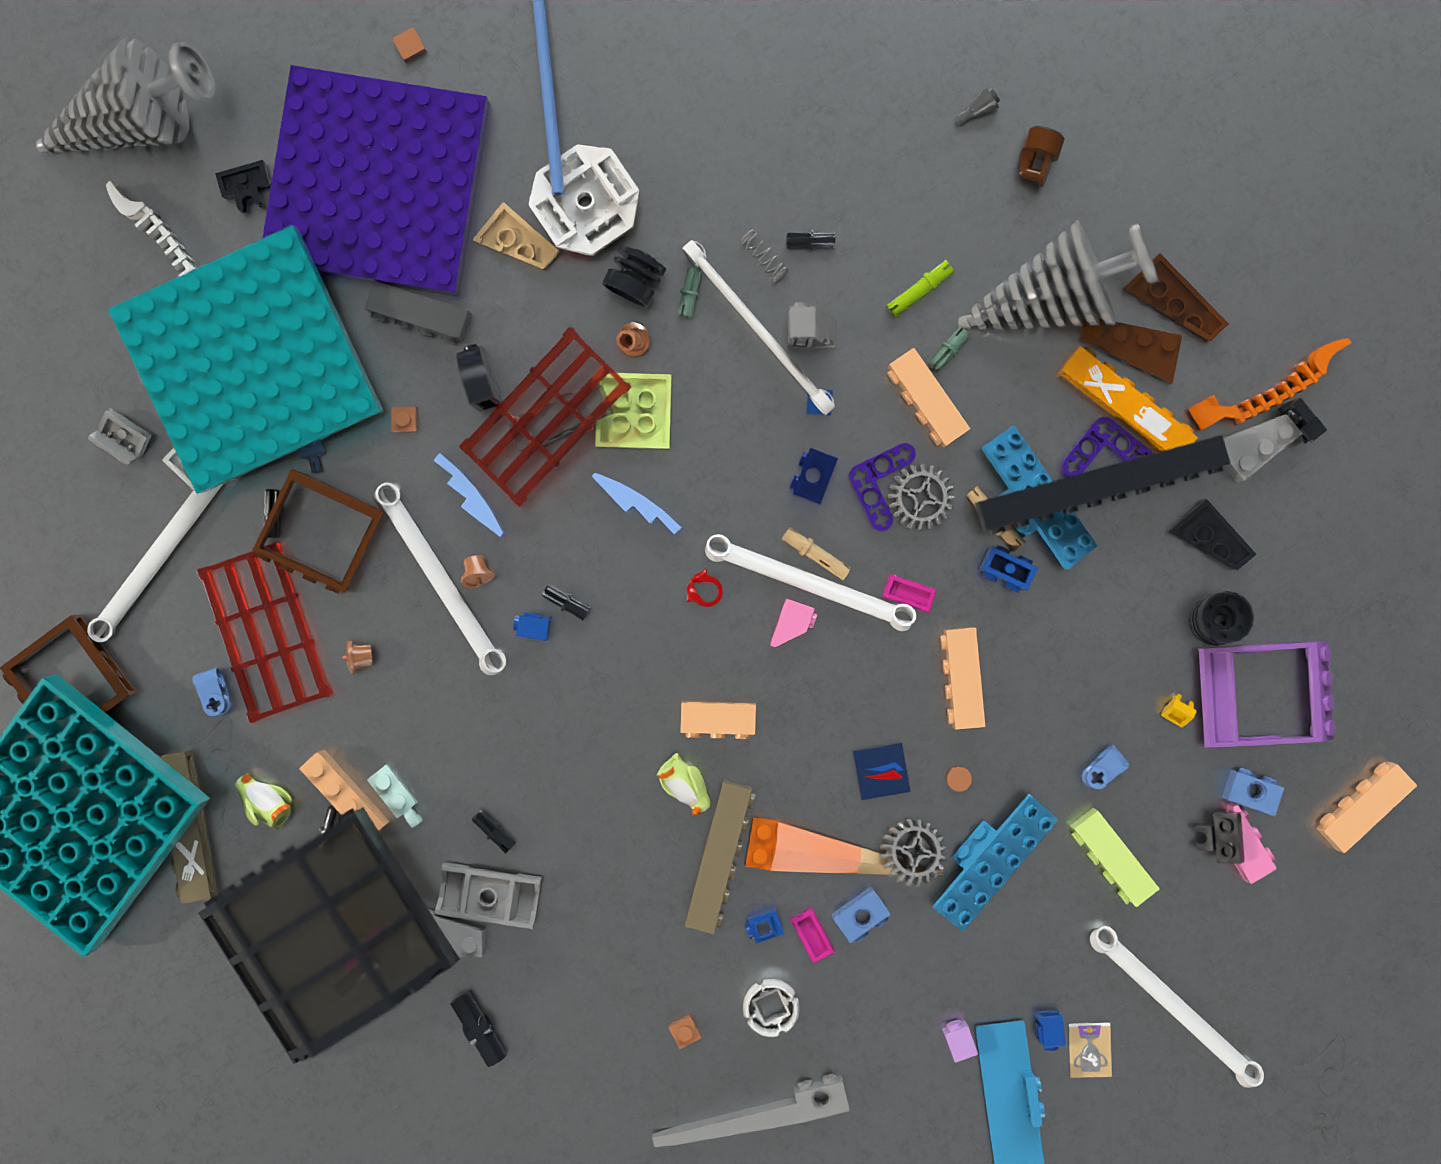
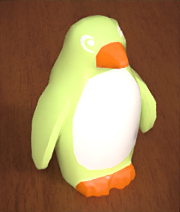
M678 753L674 754L657 773L663 789L678 801L688 804L692 808L693 816L708 811L711 806V800L699 769L684 763Z
M248 773L236 781V790L241 797L244 812L249 821L254 825H258V819L271 828L279 830L291 813L290 805L285 803H291L290 795L279 786L254 780Z

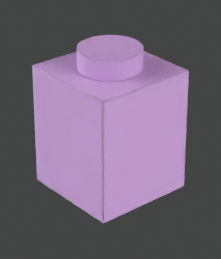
M954 1020L946 1024L947 1027L942 1028L955 1063L978 1055L966 1021Z

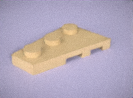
M504 202L472 239L475 242L544 270L560 253L558 248Z

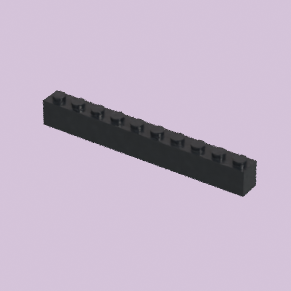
M1223 435L979 501L975 505L983 532L990 530L992 535L1006 531L1004 526L1013 523L1015 528L1029 525V519L1038 517L1039 522L1054 518L1053 512L1062 510L1063 515L1078 511L1077 506L1087 504V507L1091 508L1101 505V499L1111 497L1112 501L1127 498L1126 492L1133 490L1138 495L1151 491L1150 486L1159 484L1160 488L1174 485V479L1183 477L1184 482L1199 478L1198 473L1207 470L1208 475L1224 471L1223 466L1230 464Z

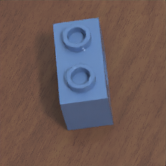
M1240 768L1239 772L1230 769L1221 798L1275 816L1284 791L1283 787L1277 785L1278 780L1264 775L1262 780L1253 777L1255 772ZM1256 784L1258 792L1255 796L1251 797L1249 788Z
M871 886L834 912L832 917L851 943L854 940L859 942L869 934L867 931L872 927L876 926L878 928L889 920L888 916L891 913ZM860 911H867L869 913V918L864 922L856 920V915Z

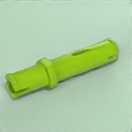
M944 260L943 263L930 273L926 272L923 274V278L890 304H887V308L890 312L892 311V315L895 318L898 317L900 313L930 290L938 288L939 283L955 273L952 266L949 267L947 260Z

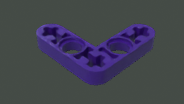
M1101 417L1092 423L1063 459L1061 471L1066 477L1083 473L1104 446H1107L1124 461L1138 458L1134 454L1130 455V458L1127 456L1135 446L1138 448L1134 452L1138 455H1150L1153 453L1111 418ZM1107 423V430L1114 433L1117 430L1119 433L1109 442L1108 438L1111 436L1106 432L1100 434L1098 432L1100 430L1098 424ZM1119 437H1125L1129 441L1127 450L1122 451L1117 448L1116 441ZM1088 440L1094 444L1095 448L1092 454H1085L1082 451L1081 447L1084 441ZM1076 451L1080 457L1087 461L1084 463L1083 460H1080L1076 465L1078 471L1069 472L1067 462H1074L1078 458L1077 455H1074Z
M908 443L899 444L854 466L849 472L850 483L871 526L877 531L889 529L893 524V517L876 480L914 461L916 452L914 447ZM900 448H903L905 451L909 450L911 452L908 456L909 460L905 461L904 458L896 461L898 466L894 467L893 460L888 454L892 452L893 457L901 453ZM884 458L889 462V468L886 472H879L876 469L875 463L878 459ZM855 470L865 471L867 475L864 477L866 485L871 482L873 487H867L860 492L858 487H863L860 480H854ZM873 491L877 494L878 501L876 504H866L864 501L866 492ZM882 504L884 509H879V512L882 516L888 517L885 527L881 524L876 525L875 520L878 519L876 512L871 515L869 509H874Z

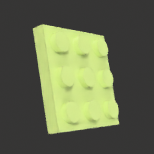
M597 373V383L604 387L614 414L596 421L595 447L670 449L672 375Z

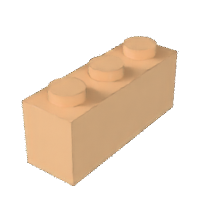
M684 701L681 703V733H686V737L700 738L701 733L711 734L710 738H725V734H735L736 739H750V735H755L756 703Z

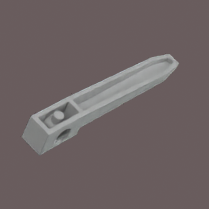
M829 1074L822 1077L820 1081L812 1082V1080H805L799 1082L798 1086L794 1087L795 1097L655 1132L652 1135L654 1147L680 1145L793 1125L848 1112L850 1109L842 1076ZM818 1092H825L828 1095L824 1101H818L814 1097Z

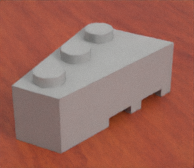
M794 303V307L789 308L787 318V348H836V318L817 307H810V303Z
M1285 414L1224 437L1230 464L1223 467L1236 483L1245 481L1299 437L1302 432L1289 416Z
M428 909L458 957H483L486 952L485 926L460 918L436 915L435 910ZM413 918L407 922V958H439L415 919Z

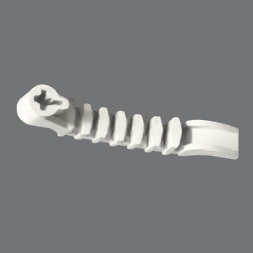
M111 181L106 184L108 194L118 211L131 220H139L134 225L140 232L146 231L153 240L161 234L163 235L156 243L162 249H166L169 245L171 246L164 253L170 260L178 256V259L172 263L176 271L179 272L184 268L186 269L178 276L197 269L192 263V258L185 253V248L176 240V235L168 229L169 226L160 219L161 216L156 211L151 209L150 206L145 205L144 202L130 201L117 185L114 186Z

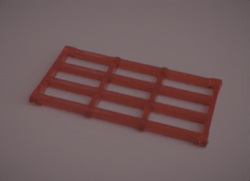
M570 326L562 334L563 337L535 367L532 366L530 368V373L505 400L495 406L496 409L479 428L459 445L460 449L519 507L527 500V496L554 467L560 465L562 458L589 430L592 431L593 425L621 395H625L632 388L630 383L611 368ZM575 339L584 350L551 384L542 373ZM592 356L601 365L600 369L568 401L559 392L560 389ZM610 374L619 384L585 418L576 408ZM538 379L547 390L517 420L508 410ZM555 396L564 407L534 437L525 427ZM572 413L582 424L552 455L542 444ZM504 415L513 426L481 460L472 449ZM521 432L531 443L498 477L489 466ZM539 450L548 460L515 494L506 483Z
M280 542L267 545V547L280 553L283 552ZM255 551L196 570L200 581L204 584L216 619L214 623L218 626L232 665L230 668L231 672L235 674L247 709L246 715L249 723H255L273 714L332 695L329 684H326L313 647V644H315L314 640L310 638L297 601L298 594L294 592L288 572L279 567V562L273 560L285 596L272 601L256 557L257 552ZM246 559L262 605L248 609L233 564ZM223 567L239 613L225 617L210 572ZM284 602H288L301 643L287 647L274 606ZM261 610L265 611L278 651L264 655L250 615ZM239 618L242 619L255 659L245 663L240 661L227 623ZM304 648L319 692L307 698L304 696L290 652ZM278 656L281 657L296 700L284 706L281 704L267 664V660ZM255 664L258 665L272 706V710L261 714L258 713L244 672V668Z

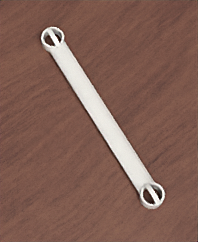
M693 240L683 246L682 250L696 267L699 266L789 370L810 395V399L824 415L833 410L835 404L831 394L826 390L815 387L708 263L703 246Z
M222 485L204 493L196 494L195 490L192 491L99 617L89 623L87 632L92 640L104 642L113 637L116 626ZM99 620L105 621L100 630L94 634V623ZM109 626L110 632L108 636L100 638Z
M392 483L381 484L373 494L375 504L385 510L480 659V669L487 675L498 674L506 665L504 654L494 648L400 501L399 489ZM383 489L393 492L395 496L393 503L388 501ZM489 654H494L499 658V669L492 664Z
M713 535L707 541L705 553L712 561L721 562L725 560L888 621L893 628L899 631L910 629L916 620L915 610L907 604L893 605L733 545L723 535ZM715 542L721 543L725 546L726 551H717L710 544ZM895 612H905L911 620H901L895 616Z
M1104 926L1095 929L1091 933L1090 943L1093 949L1099 953H1106L1236 1073V1078L1240 1085L1250 1088L1259 1086L1263 1082L1264 1072L1262 1067L1254 1061H1248L1124 947L1118 941L1117 934L1112 928ZM1100 931L1107 934L1110 940L1109 944L1104 943L1098 938ZM1247 1065L1254 1071L1255 1079L1245 1074Z

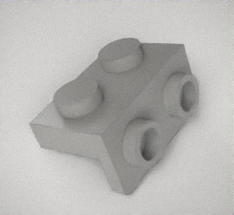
M110 408L105 411L97 431L91 433L88 440L93 442L98 448L115 456L118 461L130 465L142 458L152 435Z

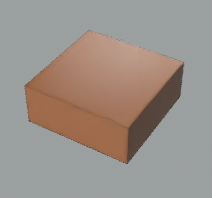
M414 27L392 38L405 63L427 52Z

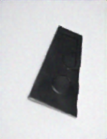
M1206 498L1168 530L1173 535L1237 571L1256 555L1252 548Z

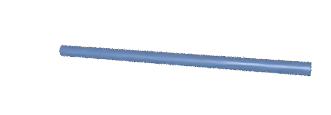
M532 0L551 189L553 196H561L565 193L545 0Z

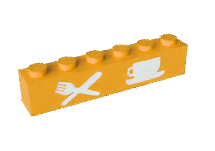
M1079 346L1075 349L1057 372L1159 452L1193 443L1198 438L1193 434L1194 430L1189 425L1183 422L1180 424L1174 419L1175 415L1170 410L1164 407L1161 409L1154 404L1155 399L1152 396L1134 388L1136 385L1126 377L1122 379L1115 373L1116 369L1107 362H1100L1095 358L1097 356L1096 353L1088 347L1082 348Z

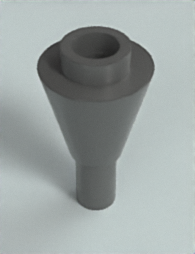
M985 87L970 104L969 108L958 115L956 119L960 125H963L974 116L977 117L998 109L997 103L1000 102V98L993 88L988 90Z

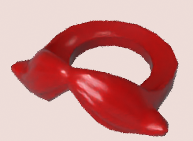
M706 568L702 572L695 574L686 589L687 602L693 601L706 608L714 606L721 600L723 594L720 581L707 574ZM695 582L715 584L718 589L717 597L711 602L703 601L693 587V584Z

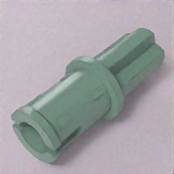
M689 267L687 269L684 287L680 290L682 296L677 315L693 318L696 297L699 296L697 291L701 277V270L698 268Z
M958 327L950 339L941 344L942 348L929 362L930 367L935 371H941L952 357L958 355L957 352L971 338L970 334L965 329L962 330V327Z

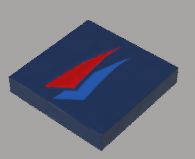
M902 743L853 751L861 800L910 792Z

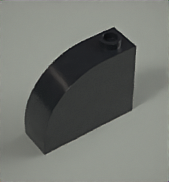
M477 344L464 347V351L458 352L456 358L469 405L479 412L503 405L485 348Z

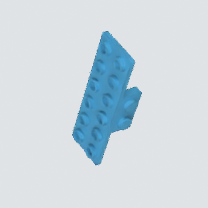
M1015 426L1010 427L982 447L983 452L1009 488L998 496L1053 481ZM1062 510L1053 512L1054 518L1039 522L1038 517L1029 519V525L1016 528L1023 538L1038 530L1065 570L1071 568L1097 547V544L1075 512L1063 515Z
M1028 794L997 831L983 820L952 856L964 870L936 901L933 908L961 931H964L1058 822V819L1033 796Z
M1017 1020L976 1026V1039L994 1164H1044L1039 1127L1042 1126L1041 1118L1045 1117L1043 1102H1039L1038 1093L1042 1092L1040 1079L1035 1077L1031 1070L1025 1022Z

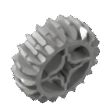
M920 464L918 472L915 465H911V474L906 469L901 470L904 478L902 479L897 475L894 477V480L899 485L891 484L889 486L891 490L896 491L895 494H888L889 499H895L896 501L889 504V508L897 506L898 511L894 512L893 516L897 517L900 514L904 516L900 520V524H904L907 519L910 520L908 524L909 529H912L915 523H918L917 528L921 531L923 530L924 523H926L927 528L930 530L933 528L932 520L939 526L942 524L939 516L945 519L949 517L944 509L953 510V506L947 504V501L955 500V496H948L947 492L954 490V487H945L944 484L950 481L949 477L941 480L939 477L943 474L942 470H939L934 475L933 465L928 468V472L925 471V464ZM924 477L919 489L904 487L910 479ZM931 481L939 488L941 500L930 493ZM924 490L926 493L924 496H927L928 501L924 500L918 506L919 503L913 494H919ZM902 495L910 498L913 502L911 514L903 506ZM925 505L938 507L937 511L931 516L925 518L918 517Z
M907 819L905 825L900 821L896 824L897 829L894 827L889 828L891 836L884 835L883 837L888 843L880 846L882 850H886V853L880 855V858H887L888 863L884 864L883 868H892L888 874L890 877L898 874L897 883H902L905 879L906 886H911L914 882L915 886L919 887L922 881L925 884H929L931 882L930 877L934 879L938 877L936 870L942 871L944 869L939 861L947 860L946 856L941 855V852L946 851L947 848L945 846L940 847L939 845L940 842L944 841V838L939 837L936 839L935 835L938 833V830L933 829L929 831L930 823H925L922 827L920 819L916 820L914 824L911 819ZM905 833H912V838L909 839L907 846H897L899 839ZM921 837L928 843L930 851L923 847ZM915 848L914 851L917 850V854L920 855L912 858V855L906 850ZM896 855L904 858L907 870L900 865ZM920 860H930L925 870L915 873V868L918 867Z

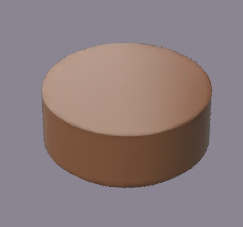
M955 766L948 771L946 781L951 789L961 792L970 787L972 776L966 768Z

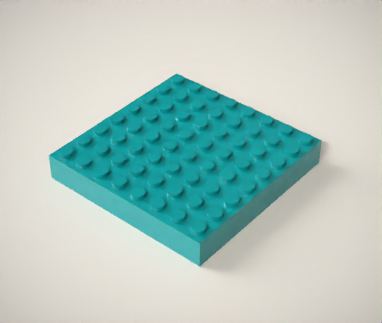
M293 225L108 308L111 318L196 494L209 491L383 412L382 406L301 233Z
M58 674L44 677L0 736V889L82 957H86L101 946L210 798Z

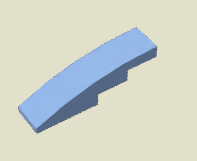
M439 453L434 461L453 475L447 484L466 498L461 507L499 537L503 538L506 533L494 510L480 490L462 470L446 456Z
M594 473L592 475L626 513L635 507L650 524L659 518L674 535L682 529L668 514L640 493L600 474Z

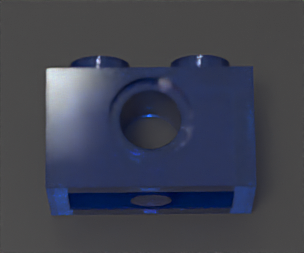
M810 448L808 453L803 451L798 464L802 466L799 476L794 475L790 485V489L794 490L792 496L820 506L838 458ZM810 469H814L819 473V480L815 483H811L806 479V472Z

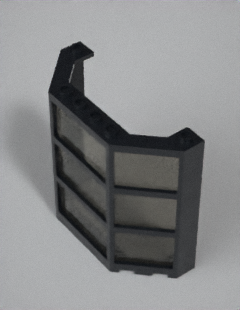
M364 807L356 812L353 808L340 816L342 821L297 849L294 845L280 853L282 859L276 862L272 858L260 866L263 871L257 875L252 871L240 879L243 883L240 886L236 887L235 884H232L222 890L221 898H218L217 895L204 903L206 908L198 913L293 1064L316 1057L383 1016L413 994L412 991L414 993L418 992L432 982V979L449 970L460 960Z

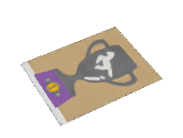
M1110 1023L1068 1024L1070 1078L1112 1077Z

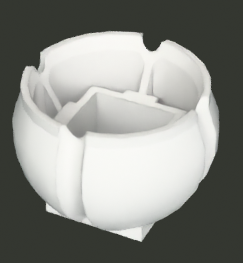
M764 979L762 984L755 983L752 985L743 1001L744 1017L749 1018L747 1022L749 1027L756 1033L767 1037L779 1036L781 1031L788 1032L795 1025L800 1011L799 1000L794 998L795 991L793 988L778 979ZM777 991L785 1009L764 1018L757 1000Z

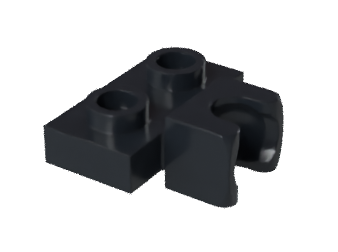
M263 160L215 173L221 196L224 199L234 196L236 207L240 213L245 214L248 212L247 202L251 199L260 208L265 207L260 189L271 186V182Z
M1301 397L1286 402L1278 408L1281 413L1280 416L1287 414L1302 432L1299 438L1304 444L1309 441L1313 442L1327 431L1326 427L1314 415Z
M1241 812L1213 813L1214 823H1202L1195 827L1196 832L1204 833L1207 837L1206 842L1196 846L1197 850H1216L1217 863L1241 864L1245 862Z

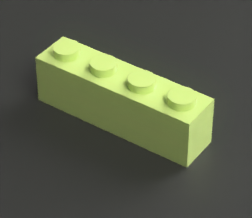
M1092 808L1070 825L1074 831L1071 834L1080 846L1085 844L1089 850L1087 856L1095 865L1100 864L1105 871L1102 875L1111 885L1115 883L1120 891L1117 893L1126 904L1131 903L1138 907L1159 890V887L1098 810Z

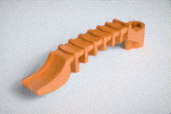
M1349 338L1340 339L1310 353L1307 364L1302 361L1295 366L1304 379L1303 381L1296 372L1291 373L1286 378L1292 385V388L1285 381H1282L1276 385L1280 395L1277 394L1274 388L1264 392L1268 399L1267 402L1261 394L1254 396L1252 401L1256 406L1255 408L1248 399L1240 403V409H1238L1236 404L1230 407L1221 406L1213 394L1188 410L1200 430L1209 427L1221 419L1234 421L1236 425L1245 422V419L1253 418L1259 412H1266L1270 409L1269 407H1275L1283 403V400L1294 397L1295 393L1307 389V386L1317 383L1319 381L1318 378L1327 373L1328 364L1332 356L1352 342Z

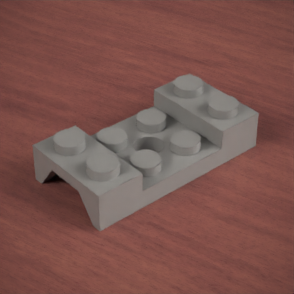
M448 862L442 865L441 887L435 908L436 915L528 929L534 928L542 877L469 868L467 865ZM491 890L495 895L494 901L491 903L484 902L481 897L482 891Z

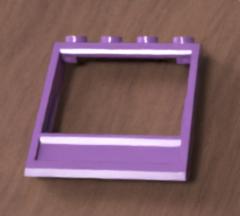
M1328 641L1200 648L1199 661L1205 748L1333 740L1336 726L1332 717V710L1334 708V699L1331 696L1333 676L1329 667L1331 650L1328 647ZM1305 648L1306 658H1308L1312 725L1310 726V735L1238 737L1233 654Z

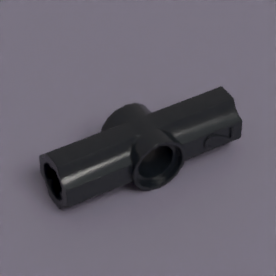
M470 992L462 994L450 1003L463 1025L462 1029L465 1037L471 1045H475L487 1067L494 1066L507 1056L495 1035V1029L490 1018L481 1012Z

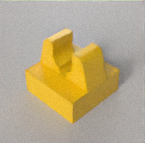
M1177 694L1163 708L1161 716L1183 728L1194 719L1197 711L1194 709V703L1191 700L1184 704L1180 701L1182 695Z

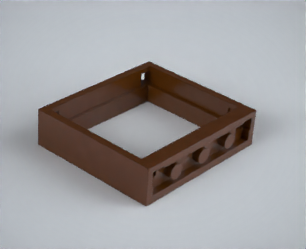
M291 469L252 550L257 552L256 557L270 563L271 559L279 562V567L285 571L293 573L296 570L303 573L302 578L316 584L318 580L326 584L325 589L337 594L340 591L345 593L384 511L295 469ZM295 482L372 518L342 581L265 546Z
M70 615L0 667L4 673V680L15 688L19 701L24 704L33 691L16 667L69 629L117 694L100 707L103 712L109 715L137 694L102 644L89 637L87 632L88 625L81 615Z

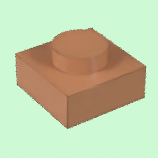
M391 407V431L418 432V408Z
M691 1014L668 1026L679 1049L702 1038Z

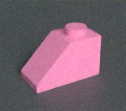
M785 599L770 646L776 647L807 632L808 627L813 628L817 614L813 613L815 608Z

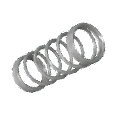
M753 229L749 231L740 240V243L742 245L747 244L746 250H751L756 247L752 254L753 258H756L763 254V256L759 260V265H764L770 262L765 269V273H769L777 269L771 278V280H773L775 283L779 281L788 272L787 267L783 268L775 277L774 275L782 267L783 263L773 268L772 270L767 271L768 267L777 256H774L768 261L760 264L761 260L768 253L770 248L754 256L756 250L764 242V240H762L755 246L747 249L750 242L757 235L756 231Z

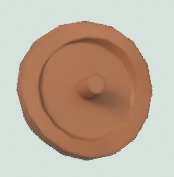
M627 323L617 335V346L627 355H642L647 352L650 346L649 332L641 323Z
M475 555L463 561L465 574L461 577L463 587L476 588L495 578V572L488 570L483 556Z
M348 640L346 656H342L343 661H347L351 675H355V669L372 666L370 645H352V641Z

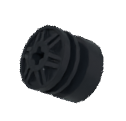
M620 245L618 253L624 258L615 256L613 260L621 267V270L608 269L602 285L618 296L648 308L655 292L647 286V283L659 285L661 279L654 274L664 276L666 268L651 255L639 249Z
M1223 591L1205 596L1199 600L1191 611L1190 623L1193 632L1199 640L1208 645L1220 646L1238 642L1246 637L1253 627L1254 614L1252 606L1245 597L1236 592ZM1217 616L1222 617V620H1220L1219 623H1216L1214 620L1217 618Z

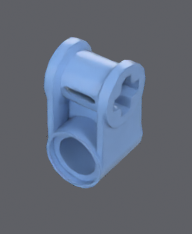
M216 667L193 676L194 687L205 713L210 716L227 714L232 704L221 670ZM217 701H220L221 705H219L217 709H215L214 704H216Z
M1111 745L1084 769L1081 776L1082 781L1089 788L1102 789L1115 777L1123 773L1130 766V763L1114 745ZM1092 773L1099 774L1097 776L1098 782H1091L1093 779Z

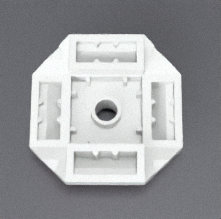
M577 144L562 154L561 164L565 194L561 196L552 195L549 164L536 172L528 205L557 248L594 256L634 229L640 191L611 148H598ZM582 197H590L592 202L589 206L582 207L579 205Z

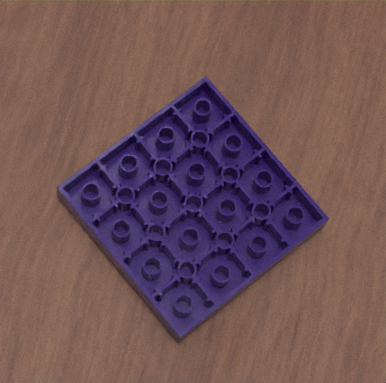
M291 65L262 239L293 225L299 229L320 275L369 283L377 281L394 287L459 297L490 110V102L487 96Z

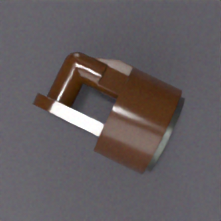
M1033 126L1030 128L1020 154L1019 175L1022 178L1038 181V186L1043 187L1052 162H1056L1059 159L1065 141L1063 135L1054 129L1044 126ZM1035 158L1044 161L1041 170L1032 168Z

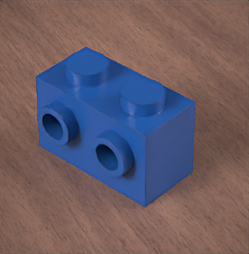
M997 545L996 548L989 547L978 569L984 572L983 577L993 582H996L997 579L1006 582V588L1019 593L1020 589L1023 591L1028 590L1038 570V567L1032 565L1033 561L1021 555L1016 558L1009 554V549Z

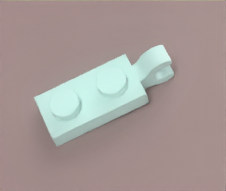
M386 764L367 779L396 818L404 815L412 828L423 821L413 808L418 801L389 764Z

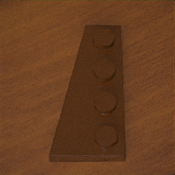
M1161 253L1152 260L1158 282L1152 284L1147 282L1143 271H1140L1123 288L1209 342L1229 325Z
M1086 317L1083 318L1080 342L1107 355L1110 354L1128 365L1131 364L1149 375L1162 379V381L1168 384L1173 383L1182 335L1116 322L1115 325H1107L1105 320L1100 318L1099 325H1090Z

